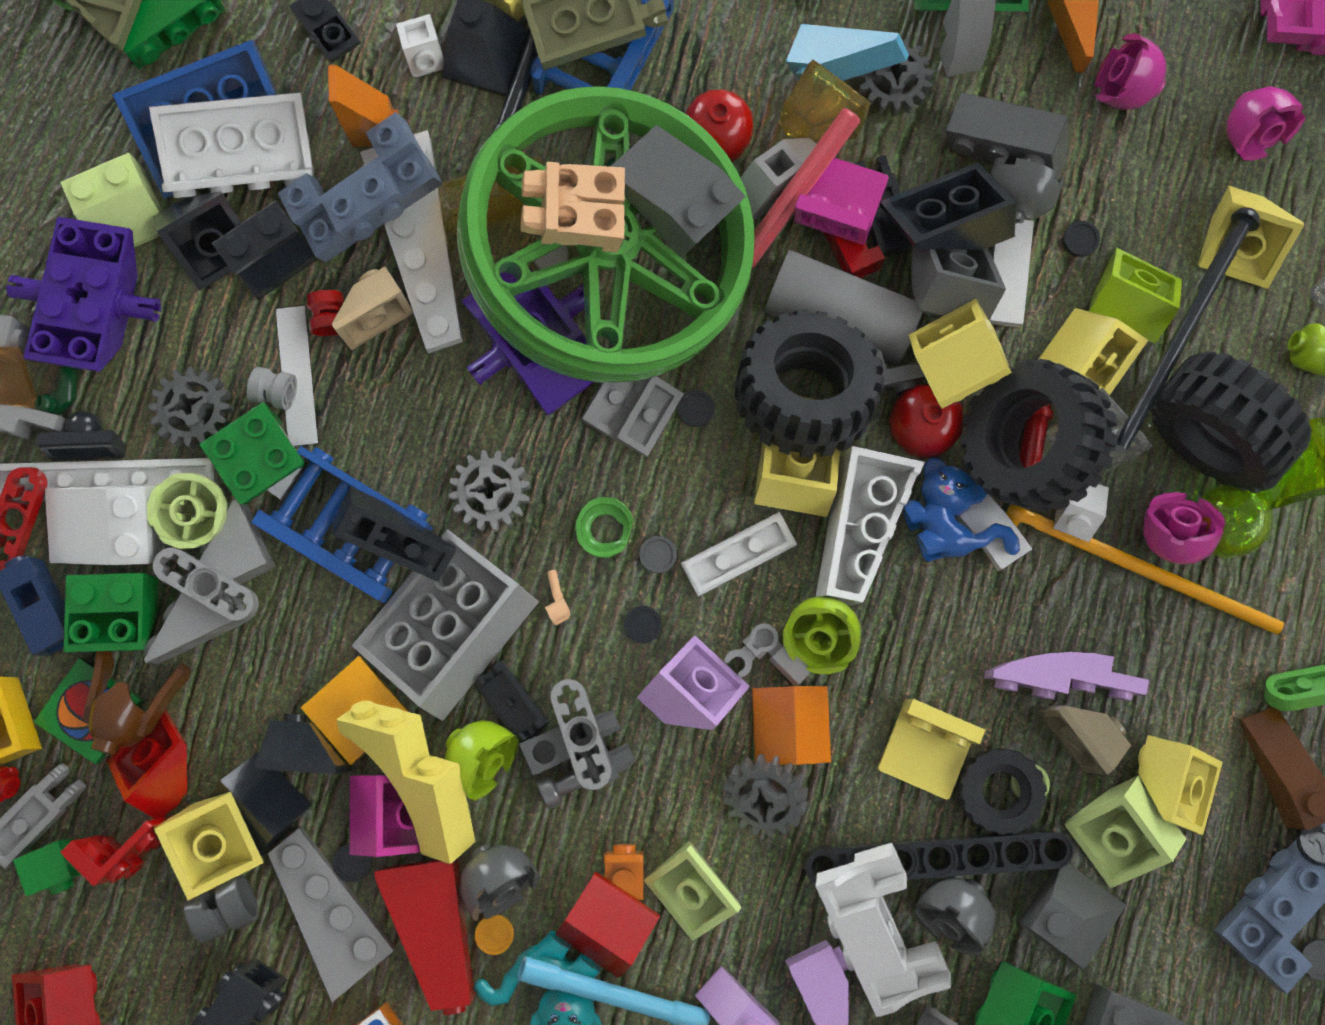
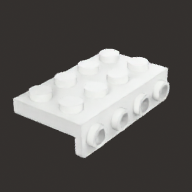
M301 93L149 107L164 181L162 189L163 192L173 191L174 198L195 196V189L209 187L211 193L219 191L227 193L232 192L233 185L247 184L248 190L270 188L269 181L284 180L285 186H289L306 173L311 176L314 175Z

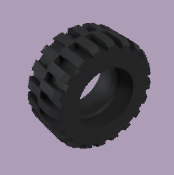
M807 310L794 311L792 316H788L787 313L774 317L773 323L768 320L757 327L756 333L750 335L746 341L744 351H742L734 386V397L737 400L736 408L739 416L746 418L745 426L752 434L758 432L760 434L759 440L770 447L771 444L780 447L779 452L787 455L790 454V451L797 452L799 457L812 458L813 453H819L820 457L830 456L834 454L835 448L838 451H844L852 446L854 440H859L872 420L884 388L882 360L876 357L878 351L870 340L867 342L864 340L865 334L856 326L852 329L847 325L848 321L839 316L833 319L827 317V312L816 311L815 314H807ZM795 368L818 372L834 384L839 395L824 400L800 397L788 390L781 383L777 374Z
M1208 351L1188 357L1164 384L1151 408L1152 421L1154 425L1158 426V433L1169 442L1168 446L1174 452H1178L1185 462L1190 466L1193 465L1198 468L1200 473L1208 478L1212 477L1218 483L1224 486H1233L1235 490L1242 492L1248 490L1250 493H1257L1275 487L1308 448L1311 441L1309 418L1306 413L1301 411L1302 405L1298 400L1292 398L1287 393L1288 389L1281 383L1277 384L1270 378L1271 375L1262 369L1259 371L1252 367L1251 363L1243 359L1236 360L1232 355L1226 353L1217 355L1216 352Z
M1046 359L1018 361L1015 363V368L1009 366L1011 374L1001 378L994 384L983 387L980 395L975 394L969 403L972 405V409L969 415L965 414L962 425L966 427V432L961 434V447L967 450V453L963 454L965 466L972 469L970 474L974 482L982 486L984 492L994 498L1035 511H1048L1050 508L1055 510L1063 509L1069 506V499L1079 502L1088 495L1086 489L1089 486L1096 488L1103 479L1100 476L1101 471L1104 467H1110L1113 457L1109 456L1111 447H1117L1118 435L1112 433V427L1117 426L1116 414L1108 410L1111 407V401L1107 394L1101 392L1098 384L1060 363L1056 364ZM1054 404L1059 420L1055 443L1041 461L1024 468L1018 453V441L1021 430L1026 421L1037 410Z

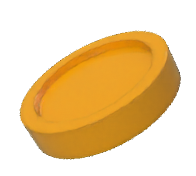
M499 914L489 919L484 917L475 930L477 946L489 955H498L505 952L514 939V929L511 922Z

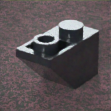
M296 0L289 5L300 28L318 52L331 64L361 44L359 38L330 0Z

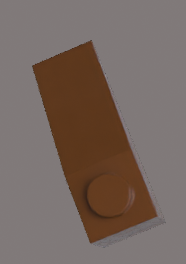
M1269 707L1239 719L1285 827L1308 830L1325 823V778L1280 711L1274 707Z

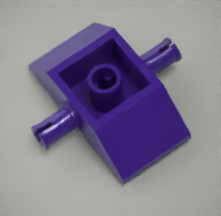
M57 217L42 280L19 277L18 275H11L8 282L16 284V286H6L9 298L37 302L23 357L25 360L100 372L122 347L128 317L150 320L152 322L158 321L160 315L153 313V311L161 312L160 300L157 298L134 296L138 276L133 231L130 228Z
M504 272L499 274L502 280L507 283L517 282L514 275ZM583 282L560 300L555 298L546 285L514 296L516 301L541 324L568 339L586 344L584 334L573 320L574 316L585 309ZM472 293L461 300L462 304L493 343L491 344V350L466 366L479 386L505 366L508 369L511 367L546 415L549 416L594 383L593 381L580 380L559 374L527 358L511 346L495 330L481 311Z

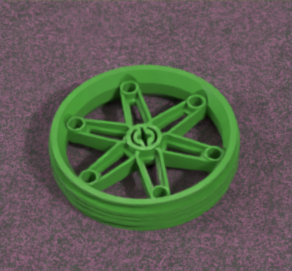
M600 86L580 87L553 93L528 104L501 124L483 144L468 172L459 204L457 244L460 262L471 293L487 320L511 346L527 358L554 372L580 380L608 383L638 381L661 375L691 360L712 342L735 314L746 291L753 264L755 239L751 206L741 178L727 154L716 140L689 116L663 101L636 91ZM657 125L720 167L746 196L718 223L722 255L720 273L716 285L703 277L658 238L662 236L652 225L641 229L640 223L635 214L640 212L626 197L623 203L624 240L618 253L604 252L602 247L578 244L574 246L580 256L531 273L527 266L528 264L564 245L553 242V245L541 244L540 239L507 258L494 263L488 241L487 209L490 193L495 182L524 205L542 207V198L522 197V177L524 171H545V166L529 158L521 151L544 136L570 128L594 126L590 166H604L605 152L613 153L616 162L629 150L628 132L644 137ZM604 128L613 129L617 135L609 134ZM505 168H517L521 174L513 175L509 173ZM639 250L644 251L684 284L681 289L635 263L633 260ZM598 268L605 270L615 269L610 320L600 319ZM504 272L514 275L517 282L507 283L502 280L499 274ZM583 273L586 344L568 339L547 328L532 317L516 301L514 296ZM629 281L682 309L689 316L697 318L688 327L668 339L648 346L621 349ZM694 293L701 294L706 299L707 304L698 302ZM596 337H606L611 342L612 348L606 349L600 346Z

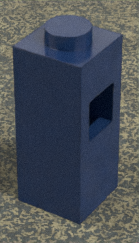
M23 555L7 561L4 564L5 569L0 571V590L31 654L49 657L64 649L65 602L44 560Z

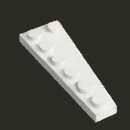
M428 130L414 134L424 154L435 168L432 142ZM374 148L360 152L364 166L378 157ZM438 188L406 208L399 218L384 223L428 353L463 342L448 255L446 231L443 223L441 200Z

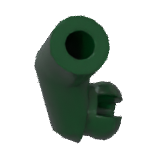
M59 367L57 389L49 395H39L35 400L36 410L60 415L71 406L77 398L78 369Z

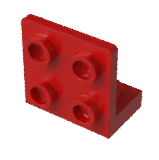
M172 816L147 820L122 846L111 836L101 834L72 840L60 853L93 887L108 882L114 884L121 878L127 880L143 867L145 862L142 858L152 848L157 850L162 847L154 828Z

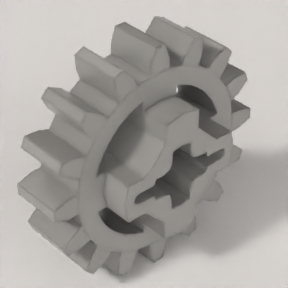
M486 450L481 451V459L478 461L471 455L467 456L470 465L467 468L457 465L456 469L461 476L459 479L450 478L449 481L451 485L457 488V491L449 494V498L452 501L460 502L453 510L457 515L467 512L463 521L468 526L474 520H477V529L479 531H483L487 523L491 525L495 532L499 531V522L504 521L509 527L513 526L511 516L515 514L523 517L524 515L519 507L520 503H530V498L523 494V491L530 489L531 485L529 481H520L525 476L526 471L523 467L514 470L516 465L515 458L511 456L504 462L503 454L498 450L494 458H489ZM494 468L505 471L511 476L512 480L499 478L496 476ZM479 471V476L473 484H468L470 478ZM493 483L495 488L499 490L494 491L493 498L488 499L481 492L487 490V484ZM513 497L509 506L501 511V506L505 500ZM468 502L482 504L486 515L474 511Z

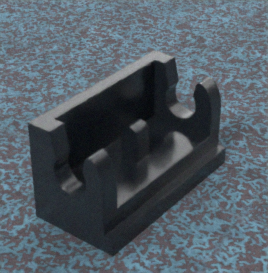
M499 661L492 667L490 672L475 680V686L506 728L519 740V744L550 723L505 661Z

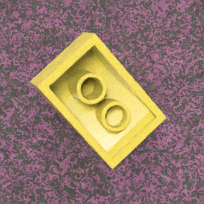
M762 442L754 504L827 517L837 492L840 451L835 448L834 454L830 456L820 457L819 453H813L812 458L799 457L797 452L790 451V454L787 455L779 452L780 447L771 444L769 447Z

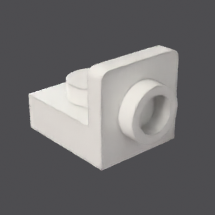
M430 14L396 24L402 48L413 77H419L443 69L444 57Z

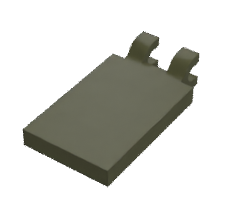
M521 0L543 70L645 37L647 35L644 26L661 27L669 24L663 0H650L643 5L641 0Z

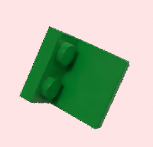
M264 402L199 444L237 502L241 505L247 504L304 465L303 459L281 428L282 421L276 412Z

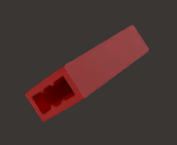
M458 858L451 864L435 859L383 867L374 872L376 883L430 1010L442 1009L443 1015H453L466 1011V1006L471 1005L475 999V991L473 989L474 982L464 903L460 894Z

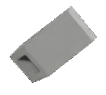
M811 138L783 139L757 157L740 177L750 202L753 222L770 210L812 152L816 143Z

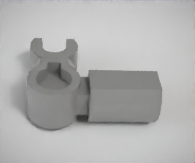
M766 623L754 627L752 632L742 641L745 646L742 649L730 651L724 659L726 664L737 656L745 661V667L738 673L740 678L750 672L752 661L756 657L761 660L767 653L772 656L769 661L793 686H798L811 673L805 670L808 665L797 656L795 657V662L789 657L784 645L778 641V632L775 627Z

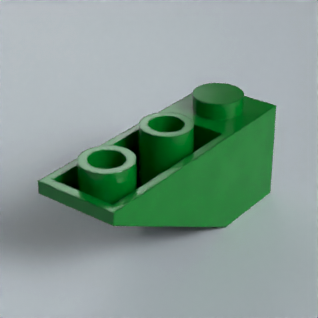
M142 0L123 50L139 70L145 65L154 63L162 53L174 45L186 41L190 34L203 25L214 22L219 14L225 11V8L220 0Z

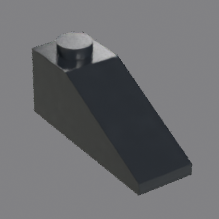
M353 487L349 488L333 517L335 537L439 582L456 552V547L386 502Z

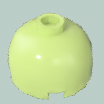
M176 473L169 476L161 484H157L152 490L147 502V520L150 527H154L156 533L160 536L158 538L165 544L178 549L198 548L211 542L221 532L227 519L228 500L223 489L212 479L197 473Z

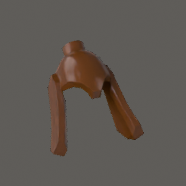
M111 651L96 652L94 673L82 719L89 723V732L94 738L91 749L115 755L117 747H132L142 741L146 735L152 733L169 703L190 678L192 671L190 667L184 663L178 664L148 704L147 712H144L132 701L129 693L130 684L118 682L104 693L115 663Z

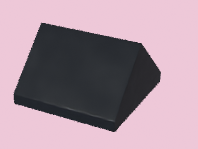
M258 752L222 778L209 798L228 792L232 793L262 857L313 804L280 770L255 769Z

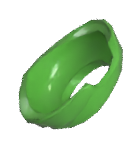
M614 497L593 499L582 508L576 520L578 542L587 553L597 558H610L619 554L625 549L629 539L632 523L634 522L633 516L624 503ZM602 515L614 517L624 526L620 540L610 543L596 541L591 534L593 521Z

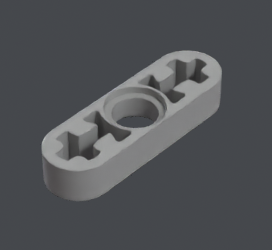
M166 548L155 556L153 570L160 580L218 614L237 622L248 621L256 614L259 602L252 590L187 552L176 548ZM169 559H178L177 564L191 571L188 577H185L176 572L169 573L170 568L166 566ZM211 574L216 581L215 589L211 594L202 596L197 591V581L201 576ZM225 592L237 598H241L244 594L243 602L247 607L244 611L236 610L233 613L235 606L227 600L221 599Z
M562 680L553 687L551 702L578 782L587 789L597 790L604 787L610 780L612 773L611 765L585 688L575 680ZM569 686L571 691H579L580 697L576 698L574 703L577 712L585 707L586 717H575L565 723L563 715L571 713L567 703L560 704L558 701V697L563 695V687ZM580 722L588 724L593 732L591 741L584 746L576 745L570 738L571 728ZM595 745H598L600 754H592L594 763L596 765L603 764L605 772L600 774V781L594 783L591 777L585 778L583 776V771L588 769L587 760L583 757L578 761L575 752L588 751Z

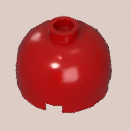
M716 89L708 90L698 95L688 106L686 115L703 127L716 140L731 162L739 159L745 153V149L749 146L754 131L752 112L745 100L734 92Z
M929 383L916 385L914 388L903 392L892 406L888 419L890 434L894 441L896 440L908 455L922 459L938 457L951 449L961 437L964 411L960 401L954 402L942 409Z

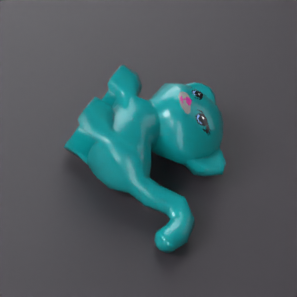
M552 930L539 944L528 947L518 955L514 965L504 975L500 989L494 990L490 987L487 980L483 978L477 979L474 982L473 989L480 1000L492 1007L509 1003L515 987L520 982L518 981V972L525 956L554 964L563 970L595 978L601 971V966L584 954H581L576 960H570L565 955L572 945L562 938L555 936L556 931ZM548 989L543 994L538 1010L532 1015L529 1025H602L599 1015L595 1012L593 1000L560 990Z

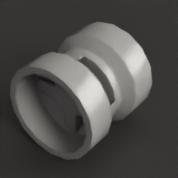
M255 367L250 374L247 384V398L249 402L256 404L268 402L272 403L273 407L288 410L292 406L297 392L296 376L285 372L277 375L273 374L270 369Z

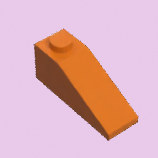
M1047 0L1075 72L1083 73L1094 57L1099 0Z
M328 65L329 102L352 147H371L372 144L366 132L396 112L400 115L399 110L393 109L387 95L339 66Z

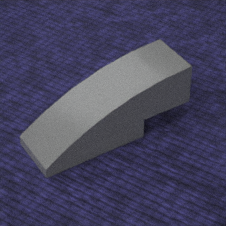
M995 0L951 1L943 20L947 35L939 51L947 77L981 70L990 43Z

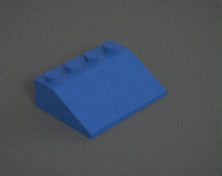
M249 40L112 95L163 198L166 199L173 196V191L163 192L162 189L164 181L149 107L278 94L254 40Z

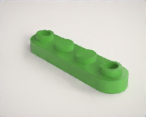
M1325 665L1270 676L1266 681L1264 690L1266 702L1281 711H1294L1325 705Z

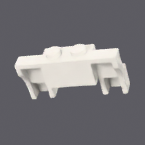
M892 843L856 853L853 863L817 873L816 888L829 914L828 923L831 933L835 939L840 938L844 946L843 955L846 965L850 971L855 970L876 1017L894 1013L902 1006L919 997L951 988V973L937 942L934 941L906 949L884 901L883 895L907 889V875Z

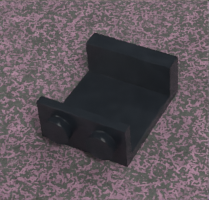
M276 201L212 243L232 273L240 275L257 300H260L318 260Z

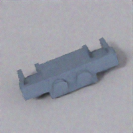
M396 112L366 132L378 157L324 193L319 181L306 173L278 192L292 222L301 227L315 257L324 262L329 261L357 241L369 238L375 229L387 221L399 218L406 208L443 184L437 171L418 144L407 121Z
M1325 823L1318 825L1325 829ZM1297 838L1287 849L1279 851L1272 857L1269 863L1271 867L1262 877L1253 879L1244 889L1245 896L1213 930L1230 948L1253 966L1276 990L1286 994L1313 966L1290 941L1325 903V866L1314 865L1307 861L1298 850Z

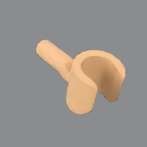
M550 570L547 573L555 602L546 606L545 609L554 625H558L567 620L571 612L561 593L557 571Z

